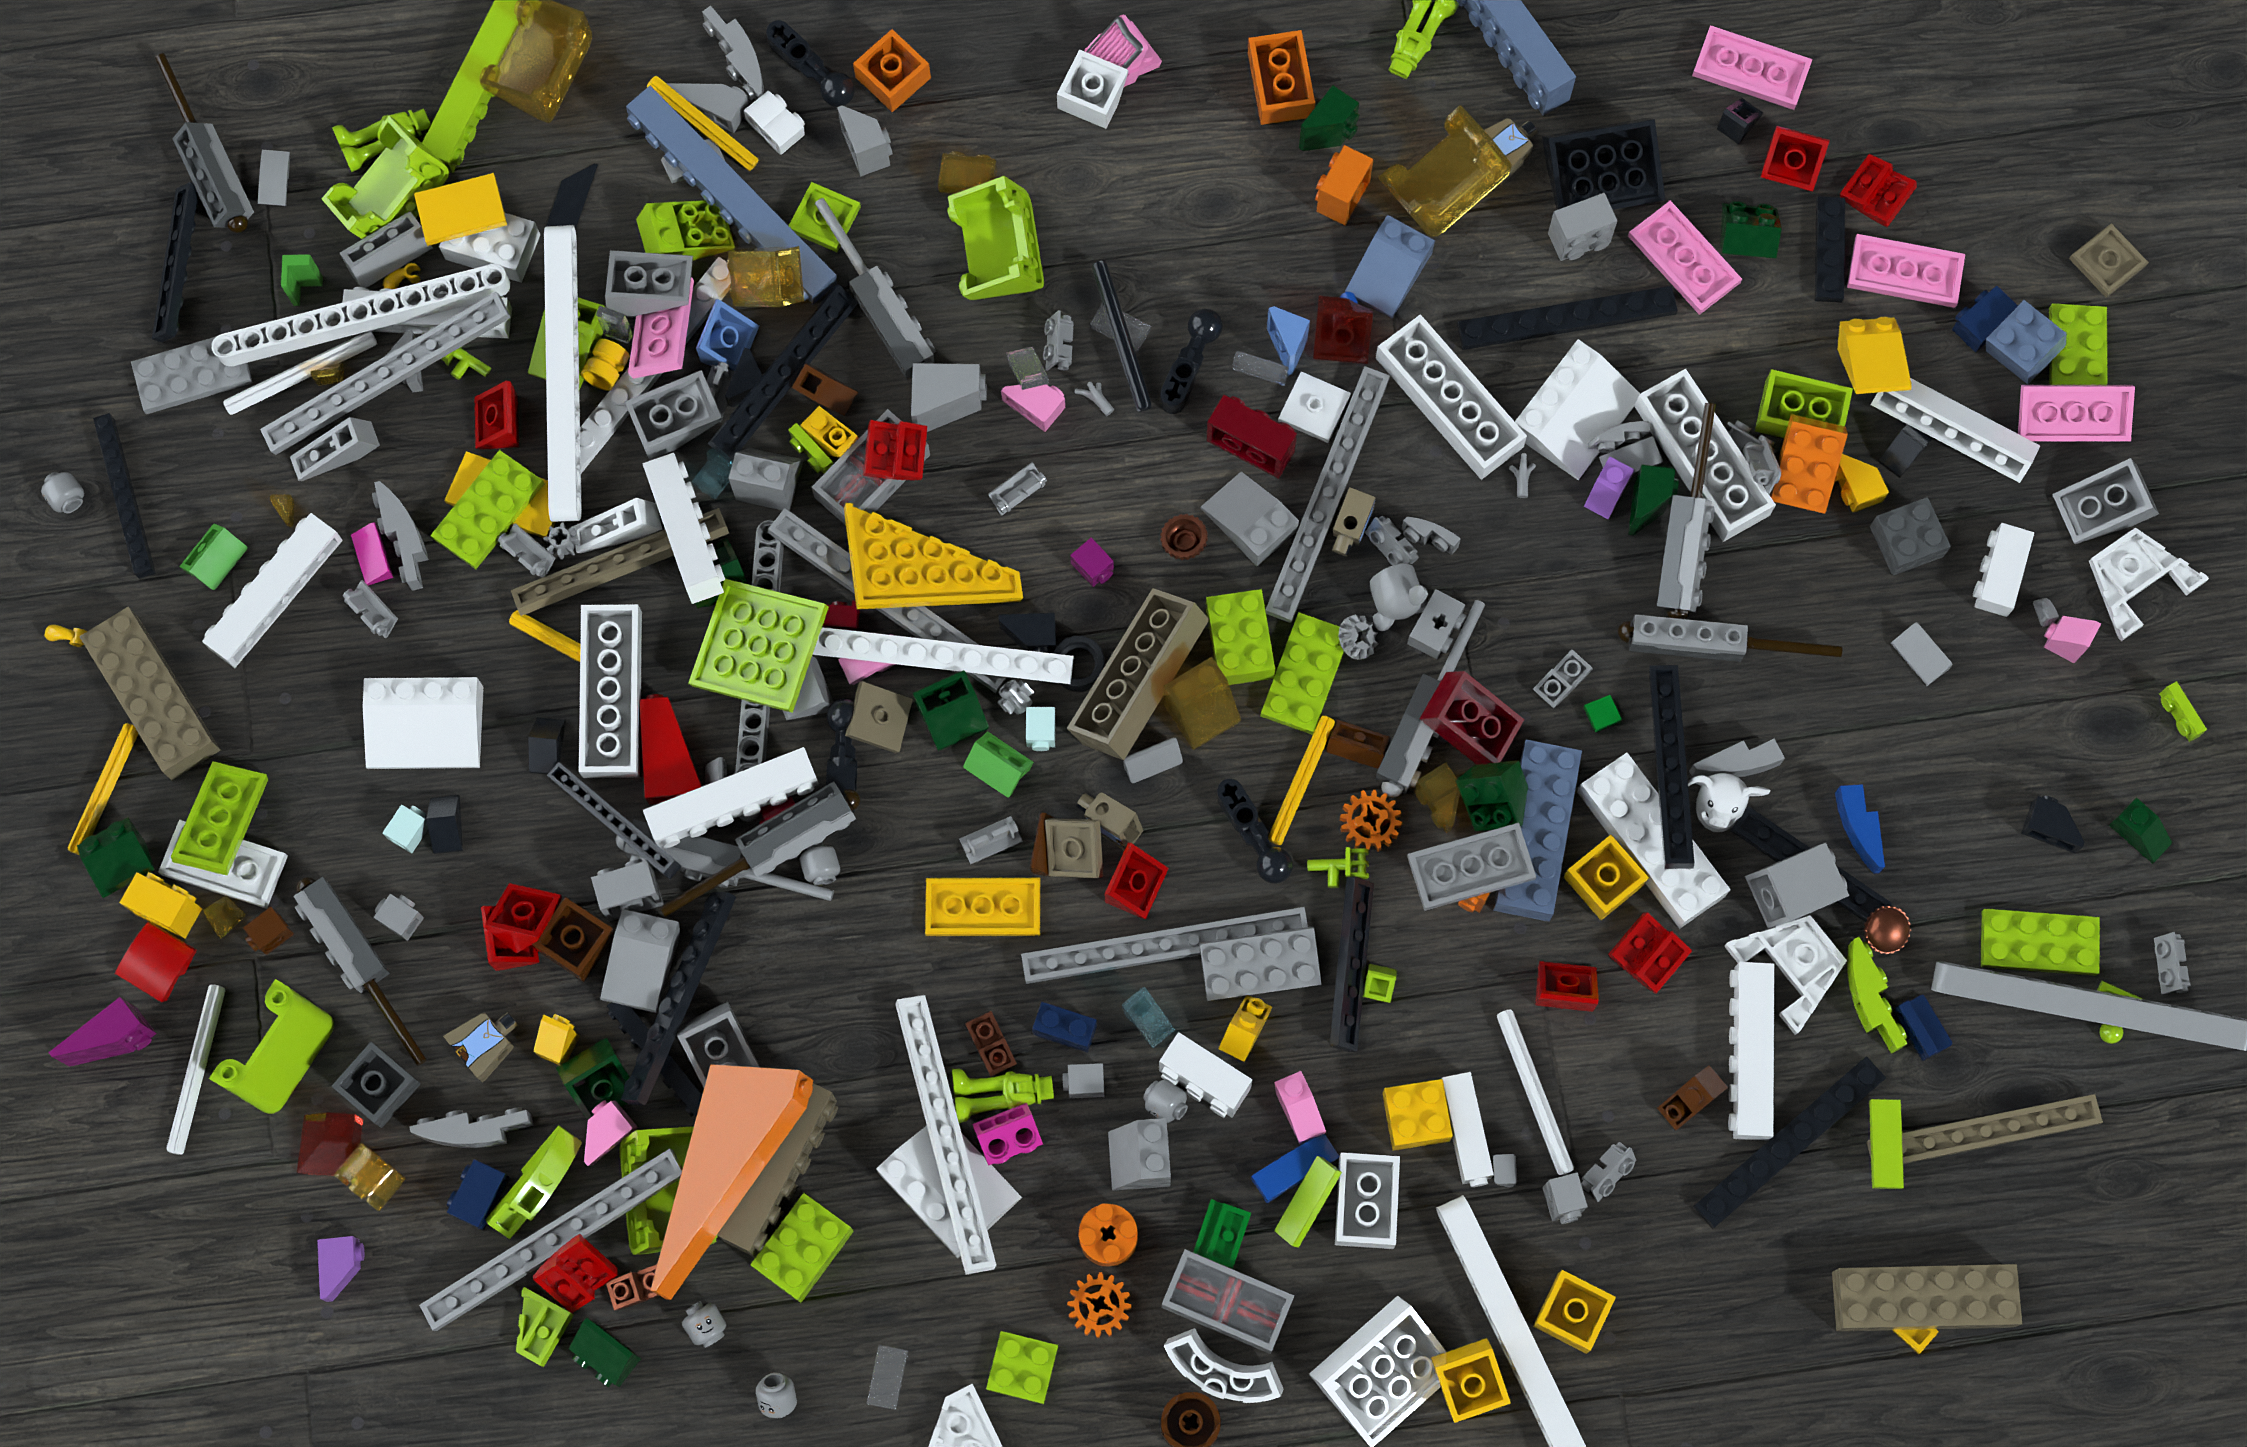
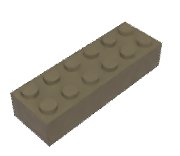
M1152 588L1067 727L1083 745L1121 760L1126 758L1209 621L1208 617L1195 602Z
M129 607L79 636L161 771L171 780L176 779L221 751L139 617Z
M814 1083L806 1110L718 1233V1236L725 1243L755 1258L770 1239L767 1235L771 1227H777L784 1214L781 1208L785 1200L790 1201L794 1196L798 1186L794 1183L800 1173L804 1175L811 1162V1159L808 1158L813 1147L818 1148L824 1138L823 1127L827 1121L832 1122L837 1113L838 1106L835 1105L837 1100L833 1093Z
M2017 1264L1838 1268L1832 1272L1836 1331L2014 1328L2022 1324Z

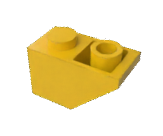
M820 406L800 425L827 456L840 458L858 439L854 432Z
M1842 454L1835 481H1838L1842 489L1841 496L1845 505L1850 506L1854 513L1883 502L1889 491L1878 468Z
M1246 995L1226 1030L1219 1050L1245 1062L1272 1010V1006L1264 1003L1259 998Z
M554 1014L552 1018L543 1015L533 1052L539 1057L559 1066L568 1061L579 1038V1035L573 1030L575 1026L570 1024L569 1020Z

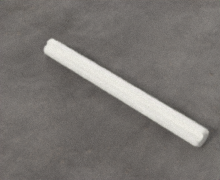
M371 331L364 332L224 400V406L227 412L233 415L375 346L377 341Z
M209 985L167 1145V1151L173 1154H183L225 994V988L219 985Z
M1511 1009L1502 1011L1497 1014V1019L1558 1175L1567 1174L1573 1171L1574 1167L1519 1025Z

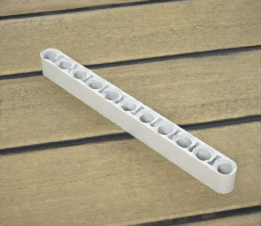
M574 225L546 226L544 229L549 517L551 522L579 521L581 519L577 238Z
M490 264L218 335L211 344L212 351L224 365L236 366L471 305L494 292L503 296L506 295L511 287L510 280L500 265ZM502 277L499 283L490 284L493 278ZM475 284L472 290L463 291L466 285ZM448 291L445 297L436 298L439 292ZM414 298H421L418 304L410 305ZM387 305H394L391 311L383 312ZM367 312L364 318L356 319L359 313ZM336 318L341 319L337 325L330 326L332 320ZM307 326H314L310 332L303 333V330ZM280 333H287L283 339L276 340ZM260 339L256 346L249 347L253 340ZM233 346L229 353L222 354L226 347Z
M1462 1195L1436 1207L1441 1223L1549 1447H1586L1466 1198Z

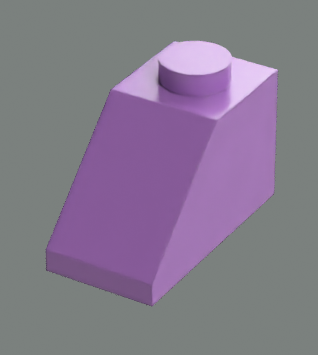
M1609 456L1584 507L1609 520L1635 469Z
M354 1236L317 1240L321 1300L326 1302L333 1301L361 1269L360 1261H364L365 1257L364 1245L359 1243V1239Z

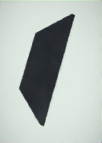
M593 164L561 181L546 226L574 225L576 230L598 164Z

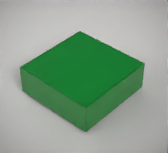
M1611 695L1595 700L1583 707L1594 732L1622 721Z

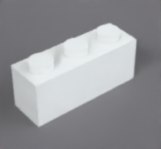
M2001 523L1996 531L1992 530L1987 541V546L1991 547L1988 556H1984L1980 566V571L1984 572L1982 581H1977L1973 592V597L1977 598L1975 608L2005 617L2012 612L2034 532Z

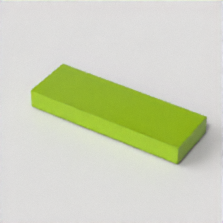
M1871 1099L1869 1101L1872 1188L1902 1189L1904 1188L1901 1100Z
M1317 1156L1274 1231L1290 1245L1299 1248L1342 1172L1325 1158Z

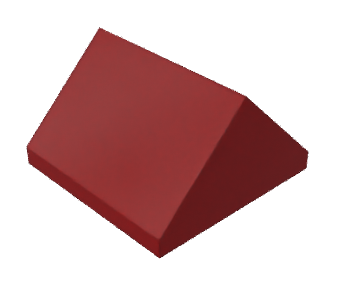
M1776 126L1769 144L1761 178L1813 191L1830 140Z
M504 381L475 397L476 449L519 447L518 395L510 381Z
M1128 843L1105 892V903L1146 919L1169 868L1134 844Z
M509 883L486 921L485 929L515 953H518L539 940L562 900V896Z
M495 906L481 907L488 963L495 971L539 963L538 951L533 945L515 953L485 929V923Z
M1539 961L1535 1006L1594 1011L1599 1001L1597 967Z

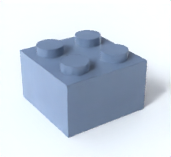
M2023 300L1986 338V352L2026 384H2029L2066 346L2067 333Z

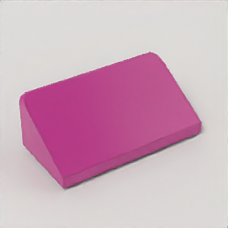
M370 523L353 533L351 537L365 583L369 586L393 578L381 534L376 523Z

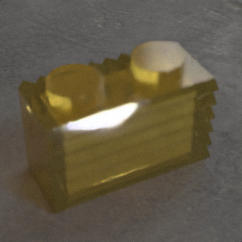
M952 151L949 154L943 153L938 179L939 192L955 194L996 179V160L983 154L969 157L958 151Z

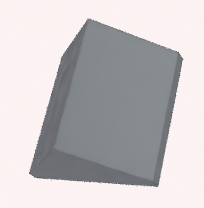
M812 656L793 713L783 711L786 720L826 713L834 702L815 657Z

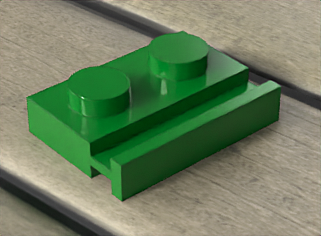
M1211 1199L1193 1253L1233 1269L1251 1212Z

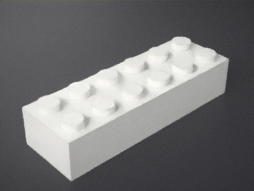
M1421 314L1378 346L1377 361L1481 480L1524 447L1527 435Z
M1684 369L1639 394L1634 407L1643 421H1649L1651 433L1691 492L1704 405L1708 402L1688 371ZM1714 413L1702 494L1703 498L1712 501L1711 506H1714L1715 512L1711 524L1724 542L1769 517L1776 504L1766 492L1764 486L1753 480L1752 472L1745 457Z
M638 604L581 605L579 773L583 778L640 777L642 611Z
M1625 753L1581 783L1577 793L1609 836L1612 835L1649 877L1645 884L1679 929L1726 897L1730 888L1694 840V869H1664L1659 795L1628 753Z

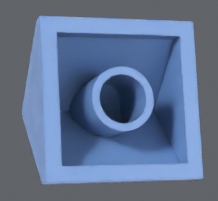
M716 299L696 347L701 363L718 366L719 362H724L729 365V370L735 371L744 347L751 348L759 325L721 300Z
M1273 306L1268 310L1267 331L1287 375L1290 376L1294 373L1308 341L1310 320Z

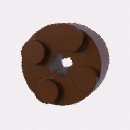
M1185 1392L1176 1395L1163 1409L1161 1431L1170 1447H1211L1219 1435L1221 1427L1219 1411L1215 1403L1202 1393ZM1192 1416H1195L1197 1418L1196 1425L1199 1427L1197 1429L1191 1428L1189 1431L1186 1430V1423L1183 1419L1185 1417L1190 1419Z

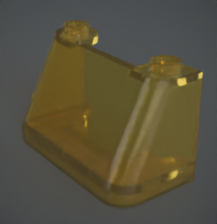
M518 0L514 13L517 15L519 24L498 66L490 64L482 70L480 84L489 93L538 120L550 123L555 117L589 49L592 31L584 12L552 0Z
M1461 105L1451 112L1444 122V128L1449 135L1412 168L1407 170L1403 165L1396 164L1389 167L1378 177L1430 237H1436L1445 232L1509 175L1512 167L1511 162L1497 144Z

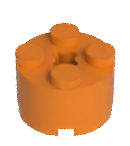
M1100 1204L1092 1208L1085 1214L1079 1226L1078 1235L1081 1249L1091 1262L1099 1266H1115L1124 1263L1132 1256L1136 1249L1138 1231L1135 1220L1127 1210L1118 1205ZM1114 1230L1113 1236L1115 1239L1103 1241L1102 1231Z

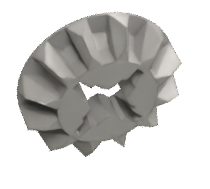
M1356 614L1349 616L1343 620L1339 628V642L1342 649L1348 656L1357 660L1365 659L1374 654L1373 649L1378 645L1375 641V636L1378 633L1373 631V622H1368L1365 616H1356ZM1362 631V641L1355 643L1358 637L1357 632Z

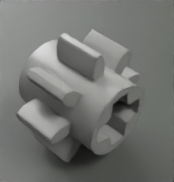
M561 522L560 527L553 528L550 526L549 537L543 538L547 544H551L547 548L548 552L554 554L557 551L560 559H563L564 555H575L573 551L575 545H580L581 543L578 538L574 537L577 533L575 528L571 527L567 530L563 522Z
M1010 680L1000 688L999 694L1002 698L998 701V704L1005 712L1008 711L1009 714H1012L1013 711L1016 714H1021L1026 711V707L1031 706L1032 700L1029 696L1033 693V690L1026 682L1023 683L1022 680L1018 683L1016 680Z

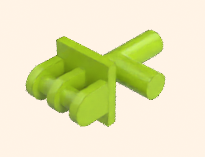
M461 347L441 358L448 366L454 357L460 360L451 372V375L458 380L461 379L468 367H471L484 377L491 371V367L461 349Z
M1346 847L1345 859H1312L1307 861L1308 871H1328V888H1339V870H1345L1346 877L1369 878V873H1366V867H1369L1366 855H1369V850ZM1354 856H1358V860L1354 861Z

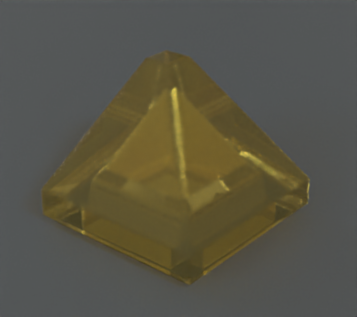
M340 363L311 371V376L317 385L340 383L344 381L343 364Z
M283 494L269 496L271 503L285 524L289 527L293 526L294 499L292 496Z
M227 896L222 897L204 909V914L220 939L245 917V913Z

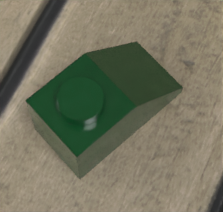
M2137 797L2109 825L2152 864L2172 844L2160 818Z

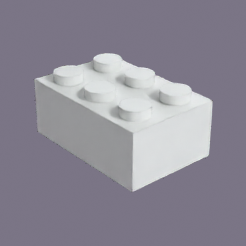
M505 213L507 226L441 242L439 248L445 260L471 268L497 264L504 269L509 279L522 283L540 233L534 221Z
M1179 1032L1159 1061V1071L1162 1073L1161 1078L1169 1080L1174 1085L1179 1083L1187 1089L1185 1093L1198 1102L1201 1099L1211 1104L1210 1109L1223 1118L1226 1114L1232 1118L1251 1090V1078Z
M1356 1153L1340 1154L1338 1170L1342 1173L1338 1179L1335 1245L1394 1249L1397 1231L1400 1156Z

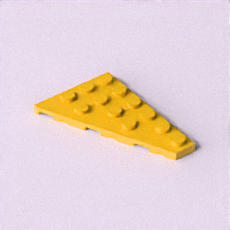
M852 503L845 504L844 514L857 609L1021 602L1023 599L1019 571L1009 567H1002L997 562L989 559L986 561L970 554V551L950 543H943L936 537L930 536L929 538L912 531V528L894 520L884 519L877 513L872 512L870 514L853 507Z

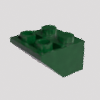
M1732 201L1730 204L1723 203L1720 234L1722 253L1776 259L1782 230L1777 208L1769 204L1749 206L1740 201Z
M965 670L913 693L916 706L938 751L989 729L979 700Z
M1519 761L1474 765L1455 780L1475 831L1494 830L1519 823L1520 827L1523 825L1528 784Z

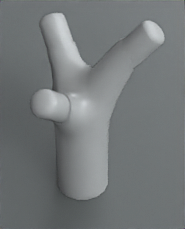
M1091 381L1088 382L1087 386L1090 391L1075 389V394L1083 395L1092 400L1105 416L1110 415L1114 411V408L1102 394L1101 383H1096L1095 388Z
M1526 453L1521 454L1519 470L1513 465L1509 467V470L1514 473L1517 479L1518 498L1528 497L1529 476L1536 467L1534 463L1527 467Z

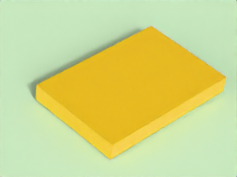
M494 173L414 193L427 246L507 226Z

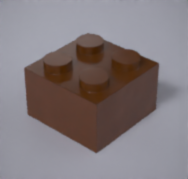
M565 897L552 915L539 940L532 945L539 953L584 982L613 942L615 931Z

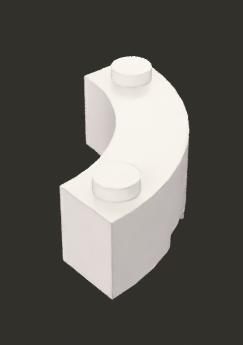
M1195 1328L1168 1338L1164 1344L1168 1356L1182 1375L1187 1376L1192 1382L1201 1387V1390L1218 1398L1243 1401V1403L1262 1402L1281 1397L1284 1390L1273 1362L1254 1366L1229 1362L1213 1353L1201 1340Z

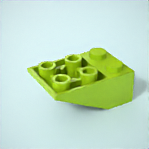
M705 200L646 203L636 219L645 253L693 256L694 261L733 250L735 246L729 225L719 213L721 210L715 204L709 205Z
M578 297L580 390L584 381L580 373L588 358L593 357L592 351L603 335L609 316L605 306ZM544 310L528 374L546 380V326Z

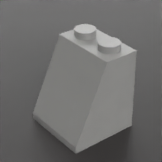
M913 363L912 423L928 426L927 432L980 411L982 400H987L986 374H981L980 364Z
M753 448L736 452L728 478L736 500L782 511L786 508L790 511L803 459Z
M1826 843L1812 847L1745 876L1768 929L1791 922L1849 896L1847 882L1839 873L1835 864V855Z
M1166 1118L1136 1120L1108 1132L1112 1191L1170 1187L1171 1173Z

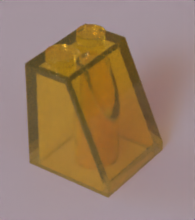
M799 246L746 248L728 251L727 267L731 277L730 296L733 299V306L782 307L804 301Z
M1213 657L1164 685L1163 705L1193 750L1241 721L1228 680Z

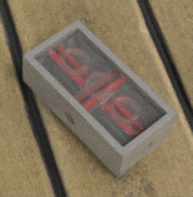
M887 409L876 421L898 425L901 420ZM868 430L811 487L814 498L845 525L844 506L846 503H852L853 507L870 514L872 512L875 513L906 481L863 476ZM927 442L925 447L924 461L930 456L929 446Z
M1184 1249L1161 1308L1271 1354L1294 1295Z

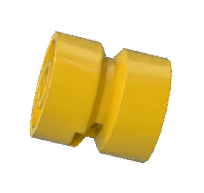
M599 339L592 351L593 357L588 358L580 374L585 381L594 387L610 391L619 378L618 372L623 371L630 355L619 344L608 339Z

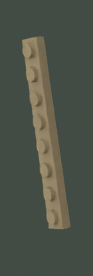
M719 508L702 514L703 518L698 519L700 524L705 522L710 539H707L706 542L729 534ZM664 529L511 590L517 610L520 616L671 557L674 553Z
M2093 1094L1902 1133L1903 1164L2099 1125L2103 1121L2096 1095ZM1868 1140L1867 1146L1871 1158V1140Z

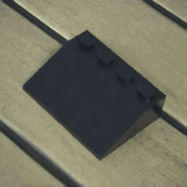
M1643 118L1542 136L1546 166L1557 210L1605 193L1612 210L1665 200L1655 119Z

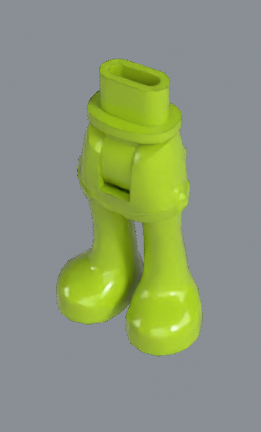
M1412 0L1413 8L1403 29L1399 30L1396 34L1397 42L1394 53L1390 58L1392 63L1388 69L1391 73L1407 79L1411 71L1416 70L1417 64L1425 53L1430 51L1431 41L1441 22L1445 18L1454 15L1457 11L1459 4L1456 0H1435L1430 16L1421 33L1417 32V28L1433 0Z
M421 109L414 113L412 110H408L409 115L406 112L386 115L371 126L355 132H349L343 125L332 127L351 172L360 169L364 162L385 150L386 146L379 140L361 148L357 147L377 138L378 130L388 116L398 121L413 136L419 137L422 135L421 131L431 126L425 110Z
M952 1069L955 1110L959 1123L968 1121L972 1115L997 1109L1010 1110L1025 1103L1028 1105L1034 1103L1041 1104V1100L1054 1099L1052 1076L1039 1077L1038 1074H1034L1033 1077V1075L1011 1071L1001 1076L975 1079L967 1077L962 1069ZM1003 1091L1001 1096L974 1099L963 1097L977 1093Z

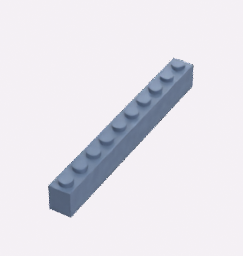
M651 85L626 106L628 122L636 130L641 129L646 134L645 138L653 148L657 149L659 147L665 153L664 158L673 168L678 166L684 172L682 176L692 187L696 185L702 191L701 196L709 205L715 204L721 210L719 212L721 217L729 225L733 223L739 229L738 233L746 243L752 242L758 248L756 250L758 255L766 263L771 261L777 267L775 271L779 277L785 282L789 280L795 286L794 291L802 300L808 299L814 305L837 284L836 274Z

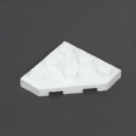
M973 1384L945 1397L929 1447H1003Z

